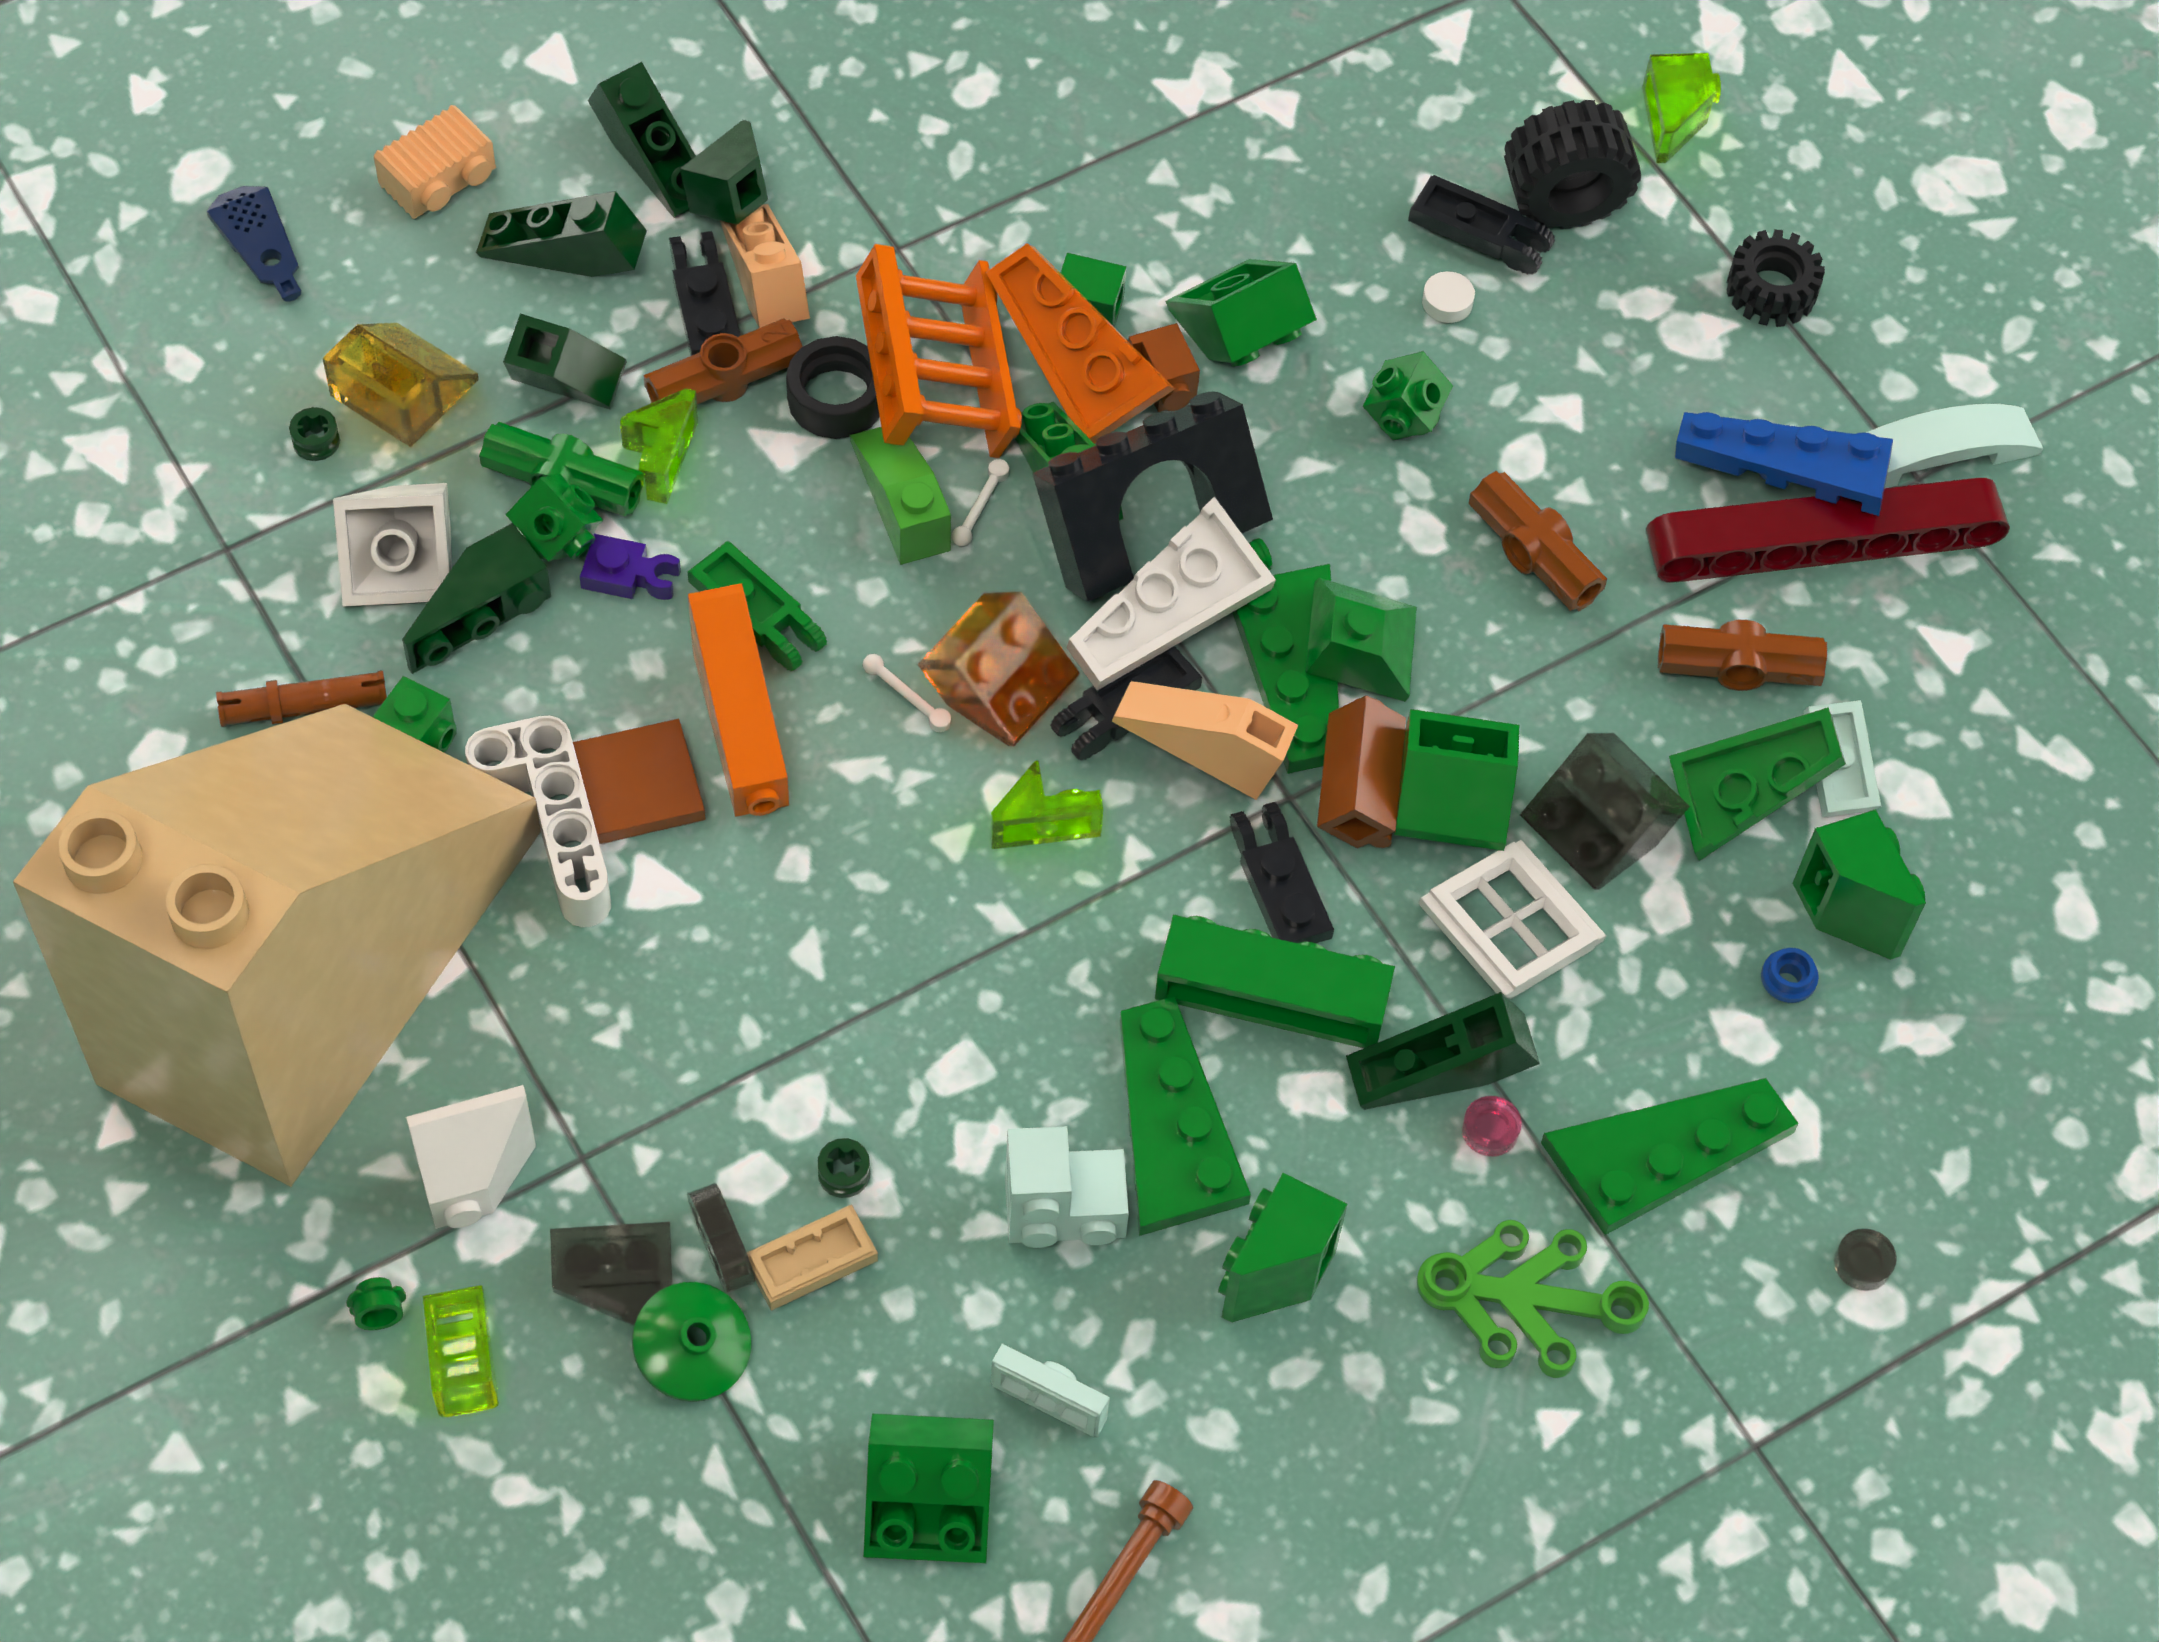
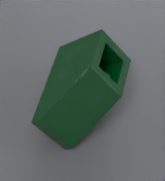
M740 121L680 168L690 213L737 225L768 200L750 121Z
M520 313L503 363L511 380L611 410L627 361L622 356L570 328Z

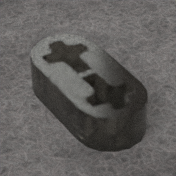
M712 1183L688 1192V1203L695 1224L725 1293H730L755 1283L754 1273L747 1252L718 1185Z

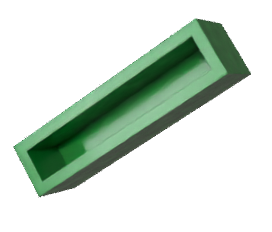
M1173 915L1158 970L1155 999L1161 1000L1175 996L1177 1004L1366 1048L1378 1043L1395 966L1383 964L1377 958L1369 955L1349 956L1328 951L1323 946L1313 942L1293 943L1272 938L1266 932L1257 929L1238 930L1220 926L1202 916L1186 918Z

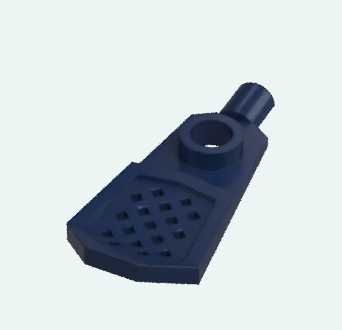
M241 186L218 195L207 210V216L231 248L239 254L260 283L274 284L282 299L286 302L297 299L301 295V289L293 275L299 266L269 188ZM272 258L280 260L272 266L263 264L266 260Z

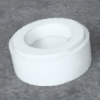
M1450 271L1437 273L1431 276L1425 284L1422 298L1423 308L1430 317L1444 323L1459 322L1470 314L1473 307L1475 290L1470 280L1459 273Z

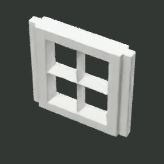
M1522 840L1510 843L1505 846L1504 851H1496L1432 888L1428 894L1420 898L1418 903L1495 993L1502 992L1510 999L1594 950L1595 946L1602 943L1606 937L1605 933ZM1506 871H1509L1534 899L1533 902L1516 912H1513L1488 884L1489 881ZM1475 889H1478L1503 917L1502 920L1483 931L1456 901ZM1541 908L1568 937L1567 940L1548 951L1521 921ZM1509 927L1518 934L1537 956V958L1517 970L1490 940V938Z

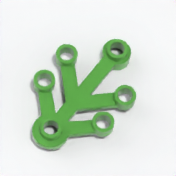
M1505 1220L1499 1223L1491 1237L1463 1256L1444 1252L1429 1257L1423 1262L1417 1275V1289L1422 1299L1428 1305L1438 1310H1454L1481 1343L1479 1354L1486 1365L1492 1368L1508 1366L1515 1356L1517 1340L1509 1330L1497 1327L1478 1300L1495 1302L1501 1305L1539 1351L1538 1364L1542 1372L1553 1378H1561L1570 1373L1576 1360V1349L1569 1340L1559 1337L1536 1309L1601 1319L1606 1328L1619 1334L1632 1333L1640 1328L1649 1309V1300L1645 1291L1630 1281L1614 1282L1608 1286L1603 1294L1538 1284L1560 1268L1571 1270L1577 1268L1582 1263L1587 1251V1242L1581 1233L1572 1229L1559 1231L1554 1236L1551 1245L1503 1278L1481 1275L1480 1273L1500 1258L1516 1260L1524 1254L1529 1241V1233L1522 1223L1515 1220ZM1503 1234H1513L1519 1239L1520 1244L1514 1247L1507 1246L1501 1241L1500 1236ZM1570 1243L1576 1247L1578 1254L1574 1256L1564 1255L1559 1250L1558 1245ZM1442 1277L1449 1278L1455 1283L1456 1288L1451 1291L1441 1289L1437 1286L1436 1280ZM1623 1306L1630 1311L1631 1317L1629 1319L1619 1318L1612 1313L1611 1308ZM1492 1341L1503 1342L1508 1348V1353L1497 1355L1489 1349L1488 1343ZM1552 1350L1560 1351L1566 1356L1567 1362L1555 1364L1549 1360L1547 1353Z

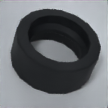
M839 336L820 338L801 347L790 360L786 375L787 400L791 415L802 428L817 436L840 439L871 428L880 417L867 345L856 339ZM843 371L863 379L867 385V390L861 397L850 403L834 405L822 403L809 396L805 387L812 378L821 373Z

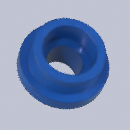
M1784 948L1772 953L1765 960L1761 970V980L1766 991L1774 998L1787 1003H1797L1806 1000L1813 994L1818 984L1819 975L1813 959L1805 951L1798 948ZM1780 974H1791L1796 978L1797 982H1789L1783 979Z

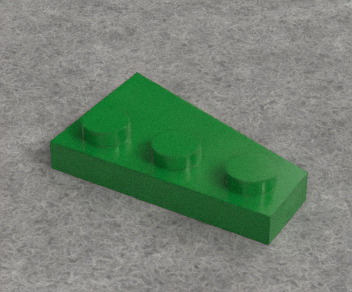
M1829 707L1669 756L1694 853L1699 861L1846 764Z

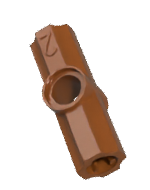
M785 318L739 337L726 333L712 335L701 345L699 353L643 375L644 386L653 408L658 416L662 415L663 418L709 399L719 402L734 401L745 394L749 383L789 367L790 360L803 346L798 331L791 320H786Z
M1494 471L1483 478L1477 488L1470 493L1468 504L1502 538L1503 550L1510 563L1523 574L1534 572L1570 611L1576 609L1579 612L1586 608L1605 589L1607 578L1575 546L1571 530L1562 515L1550 507L1541 510L1505 472L1498 473Z
M1751 620L1730 621L1723 624L1719 629L1663 624L1658 650V668L1660 673L1718 677V681L1722 686L1737 691L1756 689L1763 685L1765 681L1821 686L1825 677L1827 661V642H1825L1824 638L1766 633L1763 625Z

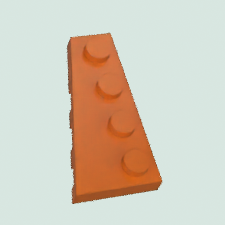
M1026 243L986 271L987 276L1067 416L1094 444L1100 437L1113 432L1175 389L1032 245Z

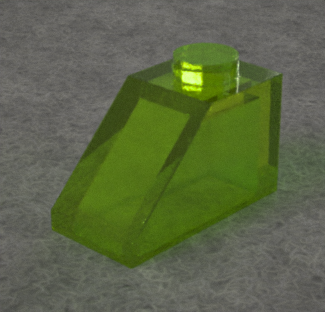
M1708 53L1651 54L1649 57L1642 90L1656 163H1667L1708 122L1712 104L1718 103L1720 100L1719 73H1712Z

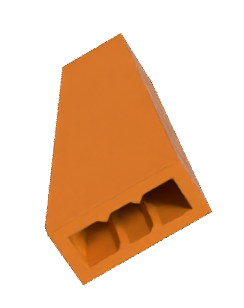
M740 583L688 594L693 656L734 815L738 817L747 814L755 816L770 814L778 808L789 806L788 776L743 585Z

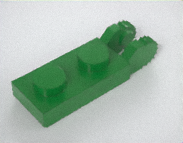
M726 541L687 571L688 582L699 592L742 583L756 643L760 647L765 645L772 658L780 663L783 668L794 671L803 662L796 647L788 642L787 638L780 633L788 626L791 627L795 636L812 651H819L827 645V637L824 635L821 627L801 610V604L730 541Z

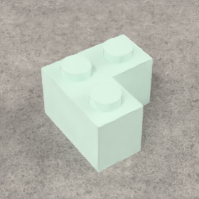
M1067 1126L1008 1129L1005 1190L1009 1243H1023V1245L1031 1248H1044L1055 1244L1057 1241L1081 1240L1088 1245H1104L1113 1242L1116 1238H1126L1129 1211L1124 1149L1069 1152Z

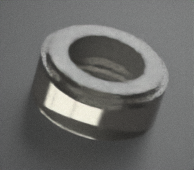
M1864 1228L1856 1229L1846 1234L1834 1255V1266L1839 1277L1847 1285L1864 1291L1875 1290L1883 1286L1890 1278L1897 1261L1896 1251L1890 1240L1878 1231Z

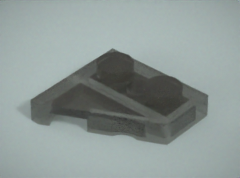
M670 1222L550 1229L552 1289L558 1295L634 1326L636 1318L645 1303L658 1291L673 1285Z

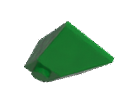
M1318 578L1314 583L1306 673L1405 702L1410 696L1417 607Z

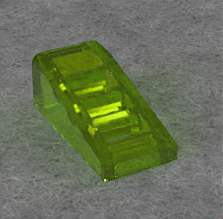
M478 1285L424 1295L423 1305L431 1390L439 1416L451 1417L496 1408L499 1401L483 1286ZM473 1313V1318L444 1324H440L439 1321L442 1318ZM475 1336V1339L442 1344L444 1341ZM478 1359V1362L445 1367L446 1364Z

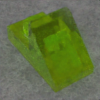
M685 388L627 413L620 419L622 446L627 450L642 453L638 471L644 474L647 500L668 504L698 424L695 390Z
M1039 761L1033 762L991 812V849L1101 837L1103 803L1100 790L1084 792L1079 789H1068L1056 795L1045 796Z

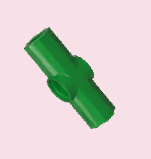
M498 422L496 425L491 424L486 432L482 450L479 454L482 467L528 482L531 487L540 477L561 474L570 485L576 484L585 490L593 499L596 507L624 517L627 514H633L640 501L644 485L643 472L596 456L591 448L582 440L564 433L556 434L550 440Z

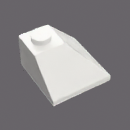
M447 483L390 486L334 498L342 606L428 602L452 569Z
M523 1085L406 1117L435 1229L445 1226L451 1228L466 1227L476 1223L482 1216L494 1213L536 1147Z

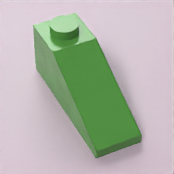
M882 427L850 435L851 445L900 565L951 551V513L934 472L911 438H908L904 446L884 443Z

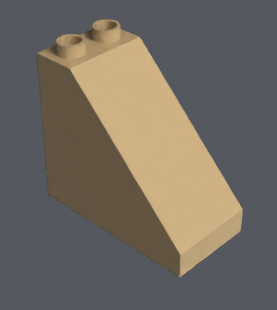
M342 704L88 785L14 879L13 883L96 1085L292 1187L538 837L541 830L535 797L347 704Z

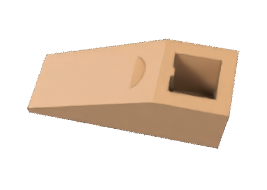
M761 205L737 225L720 221L749 310L758 327L761 328L783 318L791 320V322L810 319L801 261L769 205Z
M1133 681L1129 683L1112 719V722L1255 800L1260 796L1284 761L1298 727L1294 722L1249 698Z

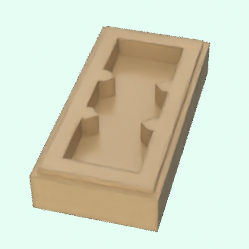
M852 1204L745 1253V1262L771 1311L878 1261V1252Z

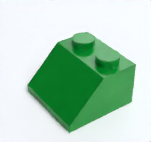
M1248 259L1165 301L1168 310L1209 360L1228 362L1232 367L1241 366L1257 359L1260 356L1258 350L1272 342L1273 345H1280L1298 338L1302 335L1300 328L1317 320L1297 264L1292 262Z

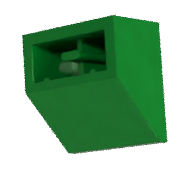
M1410 709L1405 728L1396 832H1394V835L1504 851L1518 769L1520 725Z
M1876 809L1815 828L1792 883L1817 930L1890 960L1901 956L1926 904L1925 891L1920 879L1915 874H1910L1900 855V845L1896 834L1891 828L1884 826Z
M1282 1173L1273 1192L1263 1188L1251 1210L1249 1220L1253 1223L1246 1238L1236 1237L1222 1266V1269L1226 1270L1218 1289V1293L1225 1295L1221 1317L1230 1322H1236L1311 1300L1336 1253L1347 1203L1285 1173Z
M872 1414L868 1443L863 1557L986 1563L993 1419Z

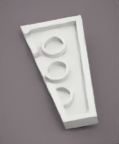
M1213 497L1202 508L1201 513L1170 540L1165 549L1151 562L1148 561L1119 594H1115L1069 639L1067 650L1098 691L1270 591L1276 579L1217 499Z

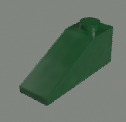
M1502 992L1346 1055L1360 1107L1364 1110L1489 1085L1540 1064L1525 1014Z

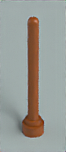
M1152 1481L1139 1501L1142 1508L1138 1514V1518L1141 1521L1062 1642L1093 1641L1161 1535L1169 1536L1172 1529L1179 1530L1192 1512L1193 1505L1185 1495L1164 1482Z

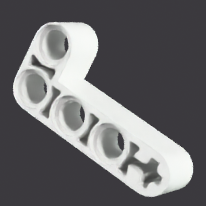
M550 715L538 716L484 728L475 732L468 739L465 746L467 764L523 792L531 791V795L536 798L540 830L564 918L572 925L579 927H592L601 923L608 916L611 909L607 870L573 741L566 723ZM544 749H556V751L548 754L538 753ZM490 761H501L500 764L495 766L484 765ZM559 794L568 795L567 798L562 800L550 799ZM569 841L582 842L575 847L567 848L562 846ZM585 877L588 892L580 893L575 879Z

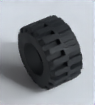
M1573 100L1563 102L1562 105L1556 107L1549 106L1544 108L1540 114L1531 115L1525 119V125L1516 127L1511 133L1512 139L1506 142L1504 148L1506 155H1504L1518 209L1522 215H1526L1527 218L1539 222L1541 225L1549 227V229L1559 226L1560 229H1571L1577 225L1582 227L1592 224L1595 220L1604 219L1612 215V211L1621 209L1628 203L1627 198L1634 196L1638 189L1637 183L1641 181L1640 165L1627 123L1619 110H1613L1612 105L1604 102L1596 105L1595 100H1583L1580 103H1575Z

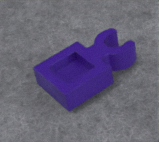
M594 533L596 539L589 547L580 574L581 589L633 599L636 588L641 587L646 588L647 592L657 599H672L673 583L668 580H661L658 577L663 574L679 576L681 573L679 558L670 554H660L647 558L646 544Z

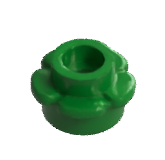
M369 1278L356 1286L355 1291L348 1296L346 1305L349 1307L350 1314L354 1316L355 1324L359 1328L364 1330H381L395 1325L402 1319L403 1309L401 1303L406 1300V1292L400 1286L392 1288L391 1281L387 1278Z

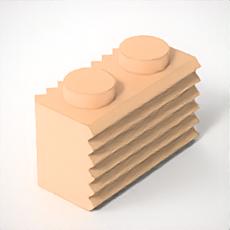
M450 105L448 110H442L440 115H434L431 121L426 120L423 126L418 125L415 131L410 130L407 136L401 135L398 141L393 140L390 146L385 145L382 151L377 150L374 154L378 183L381 188H385L387 194H391L394 201L397 200L399 206L403 207L412 219L417 218L428 210L432 212L440 210L449 202L452 195L468 185L477 186L482 184L490 176L492 170L496 168L492 141L455 105Z

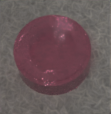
M1498 1096L1478 1098L1466 1110L1462 1123L1463 1138L1472 1150L1481 1155L1494 1157L1506 1154L1518 1141L1522 1127L1521 1116L1517 1108L1504 1098Z

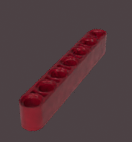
M1970 478L1885 488L1879 516L1861 511L1862 502L1840 496V499L1835 504L1811 496L1671 512L1654 518L1645 529L1658 577L1665 582H1685L1990 546L2002 540L2009 533L2010 526L1994 481L1988 478Z

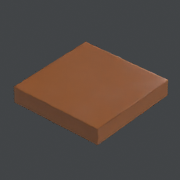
M679 718L573 742L599 844L706 820L705 809Z

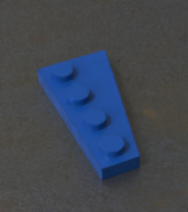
M1684 412L1676 441L1675 458L1736 476L1743 474L1747 470L1757 472L1766 480L1765 484L1786 489L1789 483L1816 489L1815 498L1835 504L1840 499V496L1862 502L1861 511L1879 516L1891 459L1893 439L1877 437L1874 434L1865 432L1852 434L1828 431L1817 426L1797 427L1774 424L1764 419L1743 420L1720 417L1710 412L1698 414Z

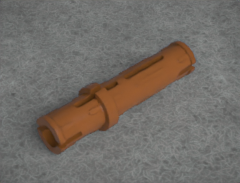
M383 670L374 673L278 685L277 680L266 681V687L216 692L221 727L263 720H271L272 725L282 724L283 718L314 714L342 704H347L353 708L382 705L387 698Z

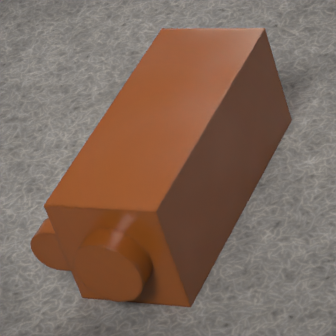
M1365 695L1330 712L1328 717L1317 827L1357 849L1367 844L1378 848L1389 847L1392 842V833L1396 832L1406 717L1388 708L1377 699Z

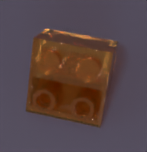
M1022 592L983 593L917 664L949 707L1007 746H1015L1080 674Z

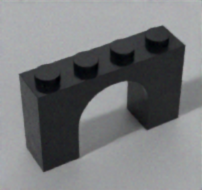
M1219 392L1201 393L1193 397L1189 401L1190 405L1174 412L1152 414L1143 420V425L1126 433L1113 432L1106 434L1096 441V446L1079 453L1068 452L1055 456L1048 462L1049 466L1032 473L1065 587L1089 602L1129 584L1134 579L1120 530V507L1123 497L1133 480L1154 464L1170 460L1181 461L1190 475L1200 513L1202 508L1215 497L1241 533L1273 520L1243 404Z

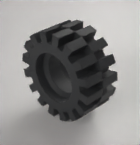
M1774 229L1772 238L1768 237L1766 230L1757 232L1756 239L1751 235L1745 238L1742 246L1739 245L1735 251L1726 282L1728 283L1726 289L1728 297L1734 296L1732 300L1734 308L1738 310L1745 306L1743 316L1751 320L1754 314L1761 316L1758 324L1765 326L1768 325L1769 318L1775 319L1776 327L1785 326L1788 317L1792 324L1799 322L1802 314L1807 317L1816 303L1825 274V266H1821L1823 259L1820 253L1812 254L1813 244L1807 241L1801 246L1798 244L1800 235L1792 232L1790 239L1783 238V230ZM1761 271H1776L1787 276L1793 284L1785 286L1774 285L1763 280L1757 273Z

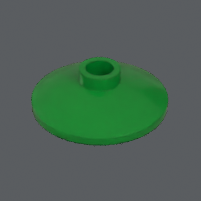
M682 1282L658 1291L642 1307L633 1327L632 1349L635 1361L642 1375L659 1392L681 1401H705L726 1392L739 1380L750 1358L751 1333L741 1308L726 1293L708 1284ZM698 1327L703 1330L706 1335L705 1345L695 1346L690 1343L687 1338L688 1328Z

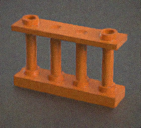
M874 244L856 274L884 443L904 446L915 427L925 421L984 429L989 456L1000 458L1011 440L1018 436L1022 424V415L1020 409L1016 407L996 305L998 293L986 274V271L990 269L988 261L979 260L965 283L958 284L903 275L902 270L898 269L894 247ZM903 296L959 304L962 306L965 324L910 316L909 311L905 310ZM910 337L969 346L973 366L918 358L917 354L912 350ZM918 379L977 387L980 408L925 400L924 395L920 394Z

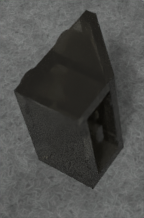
M1587 733L1521 812L1520 816L1592 888L1600 890L1654 849L1690 806L1615 733Z

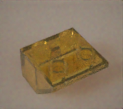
M399 323L357 324L322 358L330 396L409 447H412L479 380L477 372Z

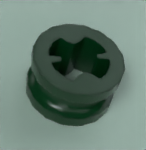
M311 407L299 411L291 419L289 425L294 451L300 457L311 461L324 460L332 456L339 448L340 437L337 423L331 412L323 408ZM311 431L312 433L318 434L321 431H324V435L320 438L314 434L309 435L306 438L305 433Z
M849 1138L836 1139L827 1143L821 1149L818 1156V1180L826 1192L835 1197L849 1198L859 1194L867 1186L870 1179L869 1154L858 1141ZM839 1159L843 1164L847 1165L854 1161V1175L848 1177L842 1171L833 1175V1162Z

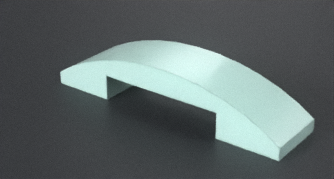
M1973 404L1934 410L1900 419L1866 432L1877 437L1893 439L1885 488L1898 486L1902 474L1986 455H1989L1992 464L1995 465L2041 455L2043 450L2024 408L2005 404Z

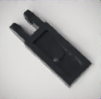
M1436 175L1430 176L1409 212V222L1498 260L1501 257L1509 268L1516 271L1520 270L1527 275H1533L1534 272L1538 271L1543 262L1541 261L1540 253L1549 251L1555 242V235H1553V231L1549 230V227L1547 228L1544 225H1540L1539 222L1522 216L1520 211Z
M712 231L700 233V251L706 265L687 268L686 247L685 243L682 242L681 236L669 238L674 270H672L673 283L690 356L699 353L701 345L712 335L726 333L737 337L741 336L723 262L719 263Z
M1173 646L1098 691L1094 686L1085 690L1083 697L1068 705L1067 708H1063L1062 711L1054 716L1050 724L1051 729L1057 736H1066L1073 730L1075 731L1082 727L1090 716L1093 715L1099 723L1079 736L1071 748V752L1078 760H1086L1093 754L1102 751L1112 738L1116 741L1130 732L1112 722V719L1131 681L1196 691L1201 687L1202 676L1180 651Z
M1268 803L1262 807L1263 824L1266 830H1268L1272 843L1257 847L1253 828L1244 811L1230 814V827L1241 854L1240 864L1272 938L1293 943H1319L1332 939L1334 932L1332 923L1294 836L1289 837L1286 820L1277 803Z

